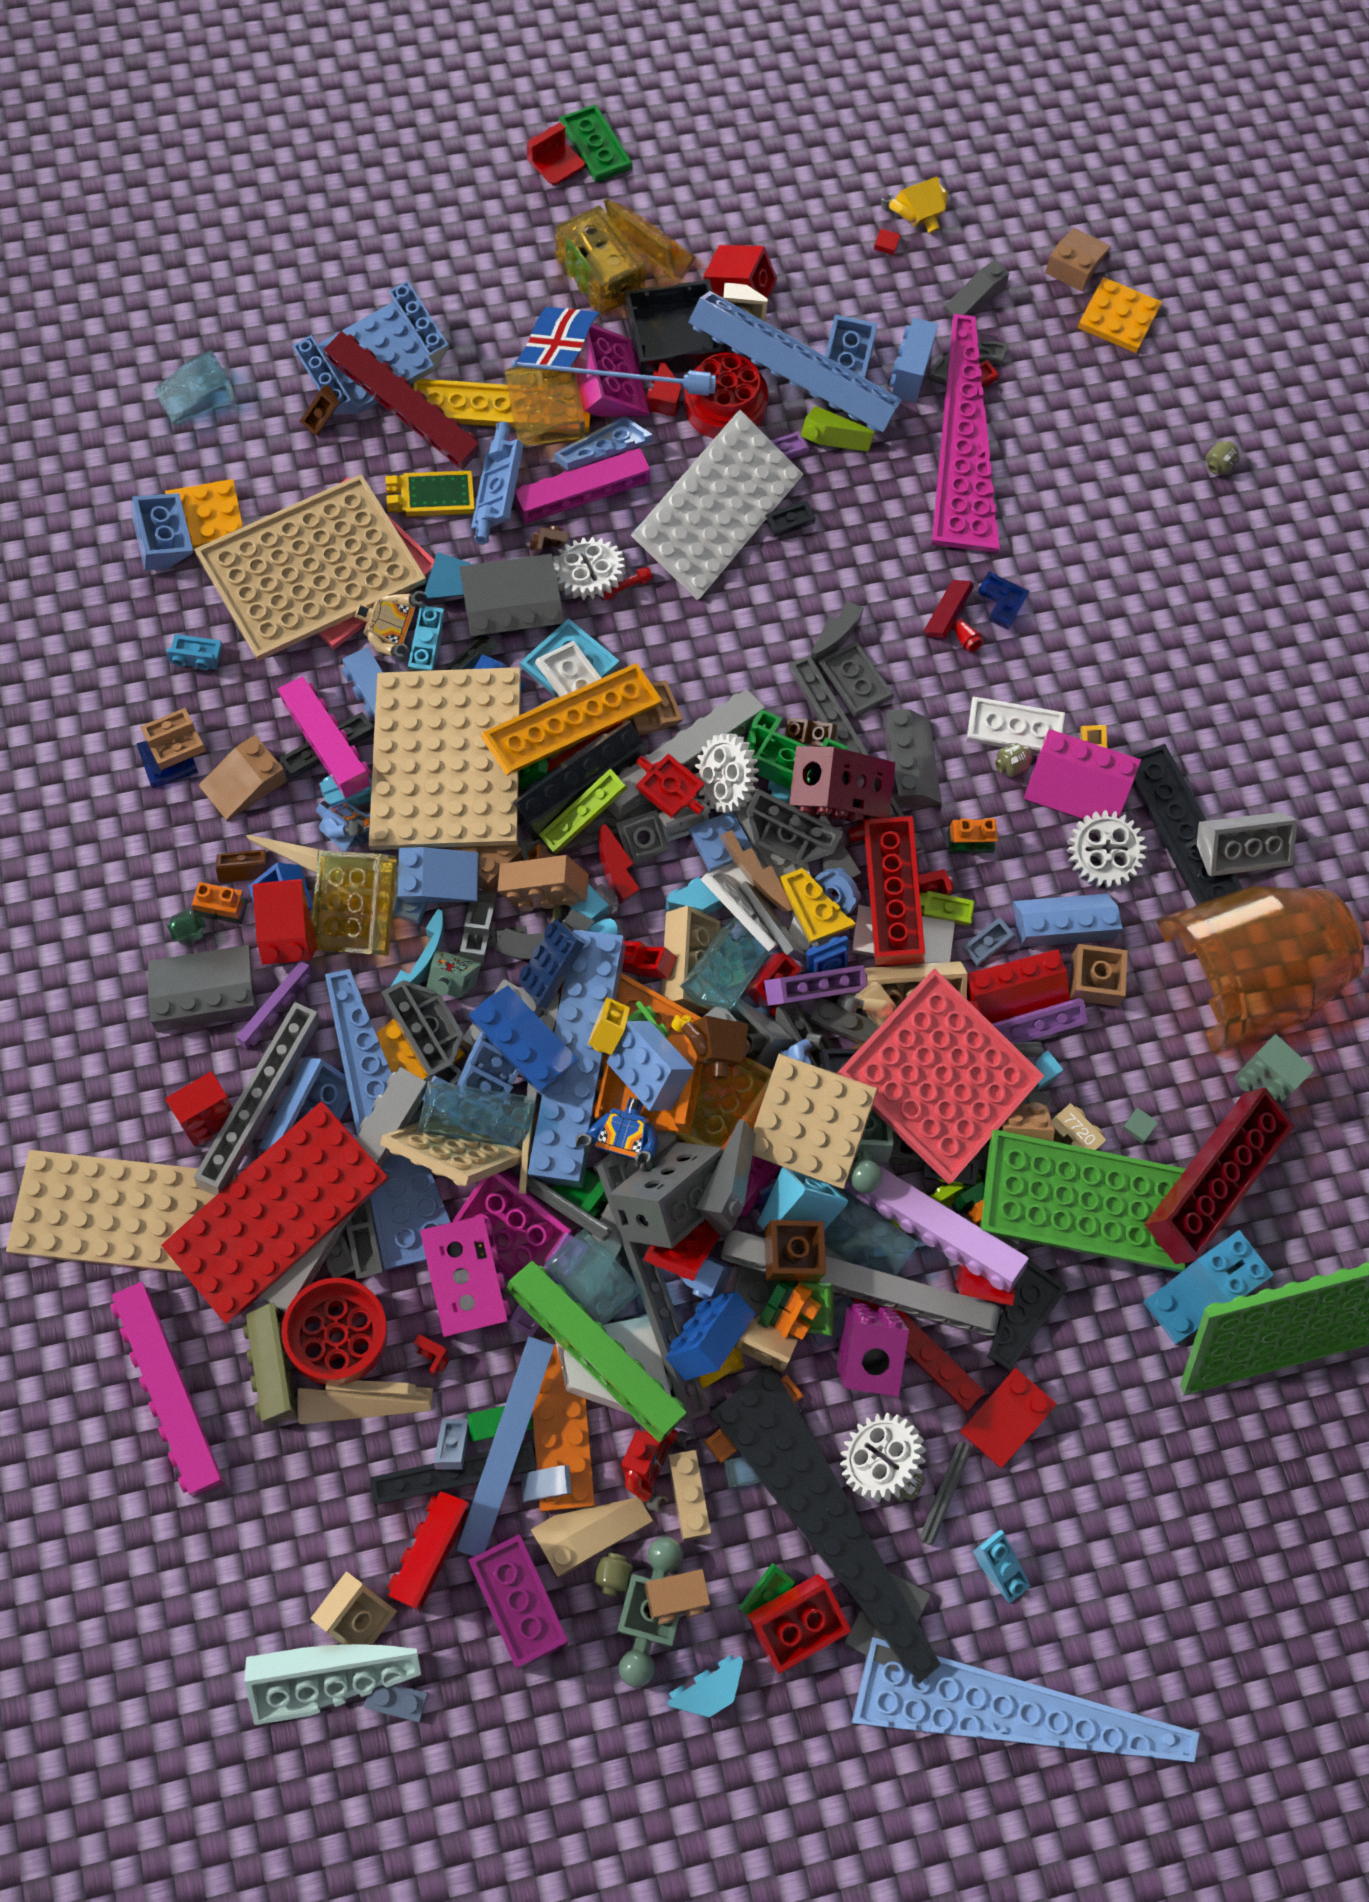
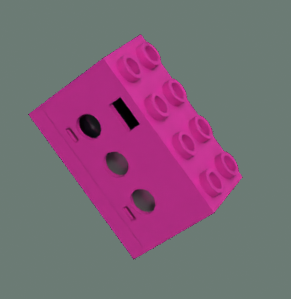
M481 1215L420 1230L443 1337L506 1322V1316L511 1315L508 1299L503 1300L501 1295V1289H505L502 1272L496 1273L495 1263H499L496 1246L491 1247L489 1237H493L490 1220L485 1221L484 1216Z

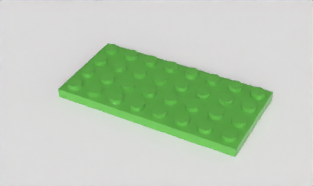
M994 1129L989 1144L980 1228L991 1235L1182 1272L1185 1270V1263L1174 1264L1144 1224L1186 1169Z

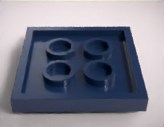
M557 918L546 927L543 940L540 945L538 944L534 948L532 958L529 964L521 970L518 981L535 1003L544 1009L548 1008L585 945L563 921Z

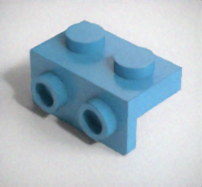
M175 634L172 647L167 648L166 653L170 663L176 666H194L202 670H217L223 644L221 640Z

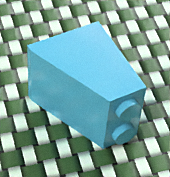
M782 1167L757 1223L764 1229L771 1220L824 1221L825 1230L846 1207L848 1200L831 1184Z

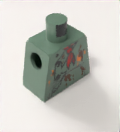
M436 950L429 973L427 988L434 990L439 995L446 994L461 998L477 985L481 963Z

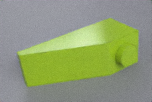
M814 406L805 418L800 436L820 445L868 452L875 431Z

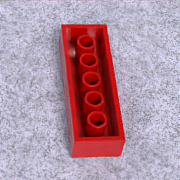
M913 816L864 820L875 967L925 964V945Z

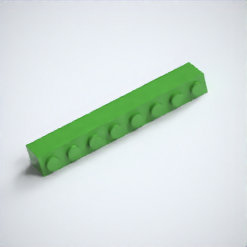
M531 1261L509 1280L506 1292L659 1443L682 1422L687 1413L684 1410L683 1404L677 1398L671 1397L658 1379H652L645 1372L642 1363L637 1359H632L626 1353L624 1346L619 1341L613 1340L606 1333V1329L600 1322H594L587 1315L586 1309L580 1303H575L568 1296V1292L562 1285L553 1282L544 1267L541 1265L537 1266Z

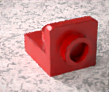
M945 869L918 875L920 893H927V891L935 892L939 888L941 894L951 895L954 889L952 878L950 876L947 877Z
M418 1334L413 1343L415 1348L418 1349L417 1354L430 1361L432 1357L435 1358L429 1372L436 1377L439 1371L443 1373L450 1360L447 1357L449 1352L445 1347Z

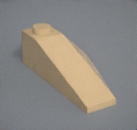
M636 1497L554 1515L531 1529V1532L557 1579H560L650 1524L653 1520L642 1501Z

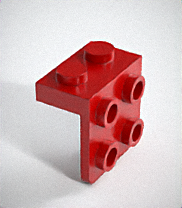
M561 122L527 141L528 162L553 186L561 183L585 167V162L566 144L565 126Z

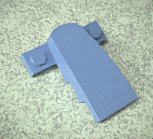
M481 1032L465 1063L457 1085L455 1086L434 1075L422 1096L423 1101L449 1113L451 1118L463 1128L473 1132H486L511 1146H514L524 1128V1121L499 1109L512 1090V1083L519 1072Z

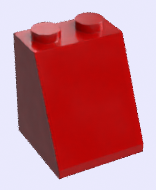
M719 245L703 276L704 280L710 279L713 293L724 297L725 283L748 285L768 299L777 280L765 246Z

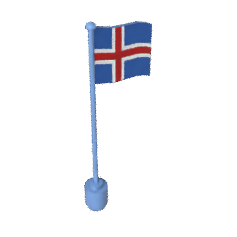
M546 307L535 323L528 344L517 361L513 360L511 362V366L514 369L516 367L680 383L683 384V389H687V394L708 396L715 392L716 375H711L710 372L689 370V375H684V379L571 368L583 348L591 325L600 314V312Z

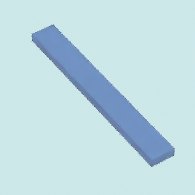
M528 1336L456 1551L474 1557L486 1551L554 1348L553 1344Z

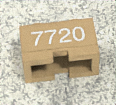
M1071 1103L1052 1119L1055 1129L1054 1140L1058 1143L1062 1141L1064 1144L1098 1150L1106 1141L1103 1132L1086 1119L1084 1112L1080 1108L1074 1107Z

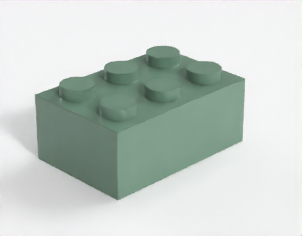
M1275 1034L1233 1078L1237 1081L1238 1086L1246 1092L1266 1087L1276 1102L1280 1104L1315 1069Z

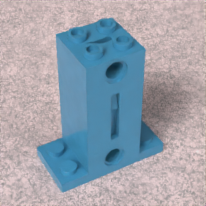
M1238 1230L1193 1262L1168 1284L1145 1299L1143 1303L1172 1342L1177 1344L1199 1328L1204 1309L1208 1305L1215 1302L1226 1303L1238 1296L1246 1295L1274 1274L1240 1230Z

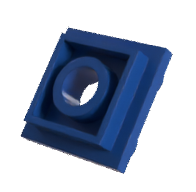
M836 936L825 945L809 948L806 952V974L846 968L848 964L847 936Z

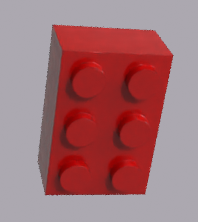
M212 1071L164 1098L194 1146L209 1142L213 1135L222 1129L233 1109L231 1102Z
M819 1574L746 1615L770 1665L778 1674L851 1632L828 1582Z

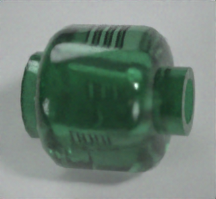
M186 909L170 916V923L166 924L174 943L178 941L181 945L201 939L203 937L202 928L206 927L201 913L196 915L192 909Z

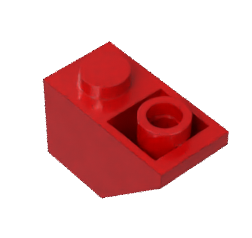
M660 362L658 371L654 370L653 376L675 378L667 365ZM652 381V384H654L653 389L649 388L647 394V402H650V412L675 417L681 396L680 383Z

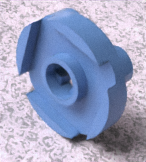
M827 869L814 878L822 887L823 892L841 907L840 910L845 915L855 909L857 902L861 898V893L845 869ZM833 889L838 892L839 897L832 895Z

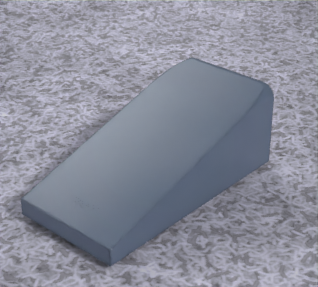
M999 917L962 946V949L979 966L1016 939V935Z

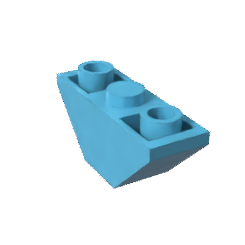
M428 606L420 608L408 669L433 671L437 665L442 641L443 608Z
M1002 1530L992 1534L973 1550L982 1570L1009 1603H1012L1030 1587Z
M731 1654L718 1662L720 1669L710 1674L707 1669L693 1678L696 1682L693 1686L686 1689L683 1684L669 1694L672 1699L667 1701L668 1706L709 1718L730 1705L735 1699L743 1665L742 1657L739 1656L734 1659Z

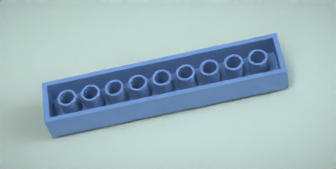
M711 291L699 298L688 322L693 325V329L700 333L706 332L713 336L712 339L719 344L726 343L732 347L733 352L749 356L754 364L758 366L765 365L771 369L770 372L772 374L788 378L793 386L797 388L804 387L809 390L811 396L827 400L832 408L836 410L842 409L848 412L850 418L866 422L868 428L873 431L879 432L880 430L884 432L902 401L896 395Z
M573 930L585 945L564 979L554 1034L579 1061L542 1094L528 1176L530 1178L534 1177L541 1183L583 1189L589 1153L584 1152L585 1144H581L576 1148V1137L579 1134L586 1133L595 1123L593 1108L595 1102H598L599 1079L603 1078V1058L607 1055V1053L596 1051L592 1046L588 1045L606 997L617 1001L626 943L622 935Z

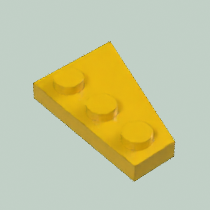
M803 868L780 876L779 880L809 944L855 927L856 923L840 910L841 907L823 892L822 887Z

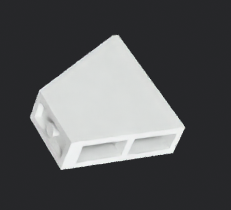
M648 1316L603 1325L606 1333L613 1340L619 1341L632 1359L640 1361L645 1368V1372L652 1379H658L663 1384L665 1391L671 1396L670 1390H672V1385L668 1374L666 1375L664 1361ZM555 1340L566 1392L630 1414Z

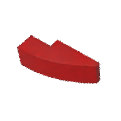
M604 824L598 831L601 863L610 888L621 905L634 896L640 888L628 873V870L634 863L608 826Z
M625 941L626 951L622 967L623 972L653 978H669L677 959L666 947H647L642 942Z

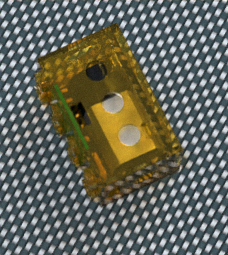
M601 205L556 225V236H554L556 260L563 264L568 276L575 280L579 291L586 295L590 306L596 309L597 312H600V316L624 305V290L645 288L646 265Z

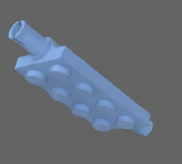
M507 422L496 424L494 440L491 441L490 451L486 452L471 526V529L476 532L474 541L478 544L488 543L491 527L508 521L511 516L523 443L518 439L511 442L508 441L511 426Z

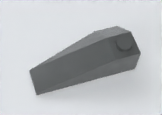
M739 1119L696 1207L697 1211L721 1237H725L732 1230L745 1204L756 1134L743 1119Z

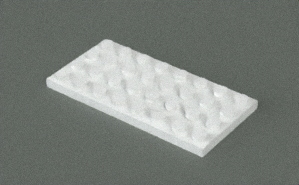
M739 410L631 536L698 600L766 520L765 514L771 513L803 476V473Z

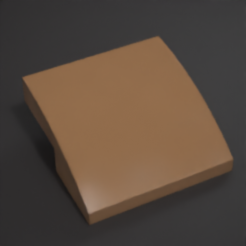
M667 680L651 683L663 700L661 704L629 719L639 736L669 728L683 721Z
M185 708L140 726L160 770L206 751Z

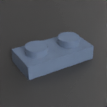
M442 1419L434 1458L435 1470L463 1469L469 1435L468 1419Z
M382 1685L374 1688L372 1693L368 1694L364 1708L420 1722L428 1693L398 1685L390 1687Z

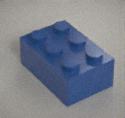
M736 1291L728 1294L721 1293L714 1299L709 1301L705 1299L700 1302L695 1308L696 1313L693 1318L683 1325L684 1331L670 1344L671 1349L665 1359L685 1381L718 1371L756 1315Z

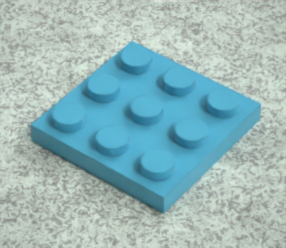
M569 618L520 662V667L555 697L559 695L535 664L537 658L574 641L601 678L608 676L619 666V660Z

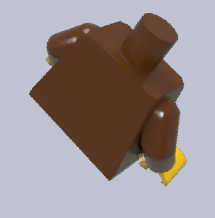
M676 1015L671 1026L675 1031L683 1032L688 1037L697 1054L698 1062L712 1066L713 1079H728V1068L741 1064L751 1049V1044L747 1039L748 1024L711 1016L702 1017L691 1023L689 1015H684L682 1019L679 1015Z

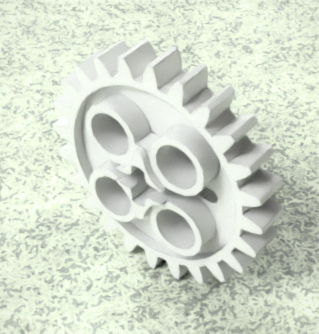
M594 537L589 542H586L585 538H582L581 543L573 540V546L565 544L566 550L559 549V556H553L559 591L564 590L566 596L572 593L573 599L577 598L578 595L582 596V600H585L587 595H590L592 599L595 598V594L603 597V591L611 593V586L619 587L618 581H623V575L626 573L622 551L618 552V546L612 547L610 541L604 544L602 538L598 542H595Z
M721 733L720 735H714L713 740H707L708 747H701L704 754L697 756L701 763L695 765L696 768L700 769L699 773L695 774V776L705 783L699 795L705 796V803H710L709 808L716 809V812L730 813L740 811V807L747 806L746 800H752L750 792H756L753 782H758V779L754 777V774L759 772V769L754 768V764L758 760L751 758L755 751L748 750L750 743L743 742L744 738L737 737V734Z
M1107 810L1103 811L1101 817L1096 811L1092 814V819L1086 815L1084 823L1079 821L1076 824L1078 829L1071 831L1075 838H1069L1067 841L1073 845L1067 849L1068 853L1073 854L1068 861L1076 862L1072 869L1073 871L1078 869L1082 871L1079 878L1085 875L1088 876L1087 884L1096 880V887H1099L1102 882L1105 883L1106 889L1111 886L1112 882L1116 887H1119L1121 880L1126 884L1130 881L1129 876L1134 878L1137 875L1135 869L1140 870L1143 865L1138 861H1143L1146 858L1145 855L1140 853L1147 848L1144 845H1140V842L1145 837H1137L1136 834L1141 829H1132L1134 821L1126 823L1125 814L1118 819L1117 811H1114L1110 817ZM1089 833H1095L1099 838V842H1092L1089 839ZM1113 833L1121 834L1123 842L1115 841ZM1104 845H1106V848H1107V849H1113V850H1111V851L1107 854V851H1106L1105 849H1101V848H1102ZM1126 847L1127 851L1118 848ZM1085 848L1095 849V850H1093V851H1086ZM1114 856H1120L1124 860V865H1117L1114 861ZM1090 857H1097L1100 860V866H1094L1090 862Z
M886 1413L883 1419L879 1414H876L875 1422L866 1418L865 1427L858 1423L859 1432L857 1434L854 1432L849 1433L853 1438L852 1442H844L849 1448L848 1451L841 1452V1455L847 1459L840 1463L845 1469L842 1475L848 1480L846 1482L847 1485L866 1500L873 1498L876 1502H879L881 1497H883L888 1502L890 1501L891 1493L899 1498V1490L903 1488L908 1492L909 1487L907 1483L909 1481L917 1483L913 1475L923 1472L918 1468V1464L926 1462L920 1456V1454L926 1452V1449L921 1445L924 1439L907 1419L903 1420L899 1415L892 1417L889 1413ZM868 1444L873 1446L881 1454L900 1467L899 1470L892 1468L884 1460L867 1449L866 1446Z

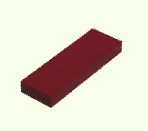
M951 581L923 631L926 637L946 638L974 588L972 581Z

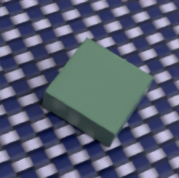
M1137 1107L1122 1129L1143 1144L1158 1122Z

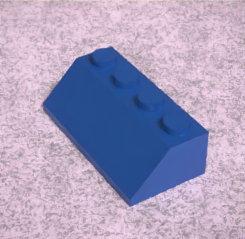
M509 985L488 997L468 1015L476 1028L540 1096L579 1061Z

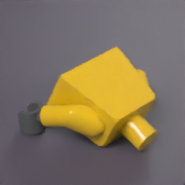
M934 177L902 189L896 196V199H894L893 194H888L887 200L881 198V208L886 211L893 210L910 222L913 227L925 224L928 233L931 234L940 229L937 218L945 211L948 192L939 184V178Z

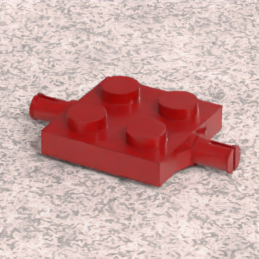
M669 753L661 761L654 764L650 763L644 756L637 760L636 764L644 769L646 774L636 784L635 789L671 819L687 807L692 809L698 816L704 811L705 807L695 800V796L704 788L705 783Z

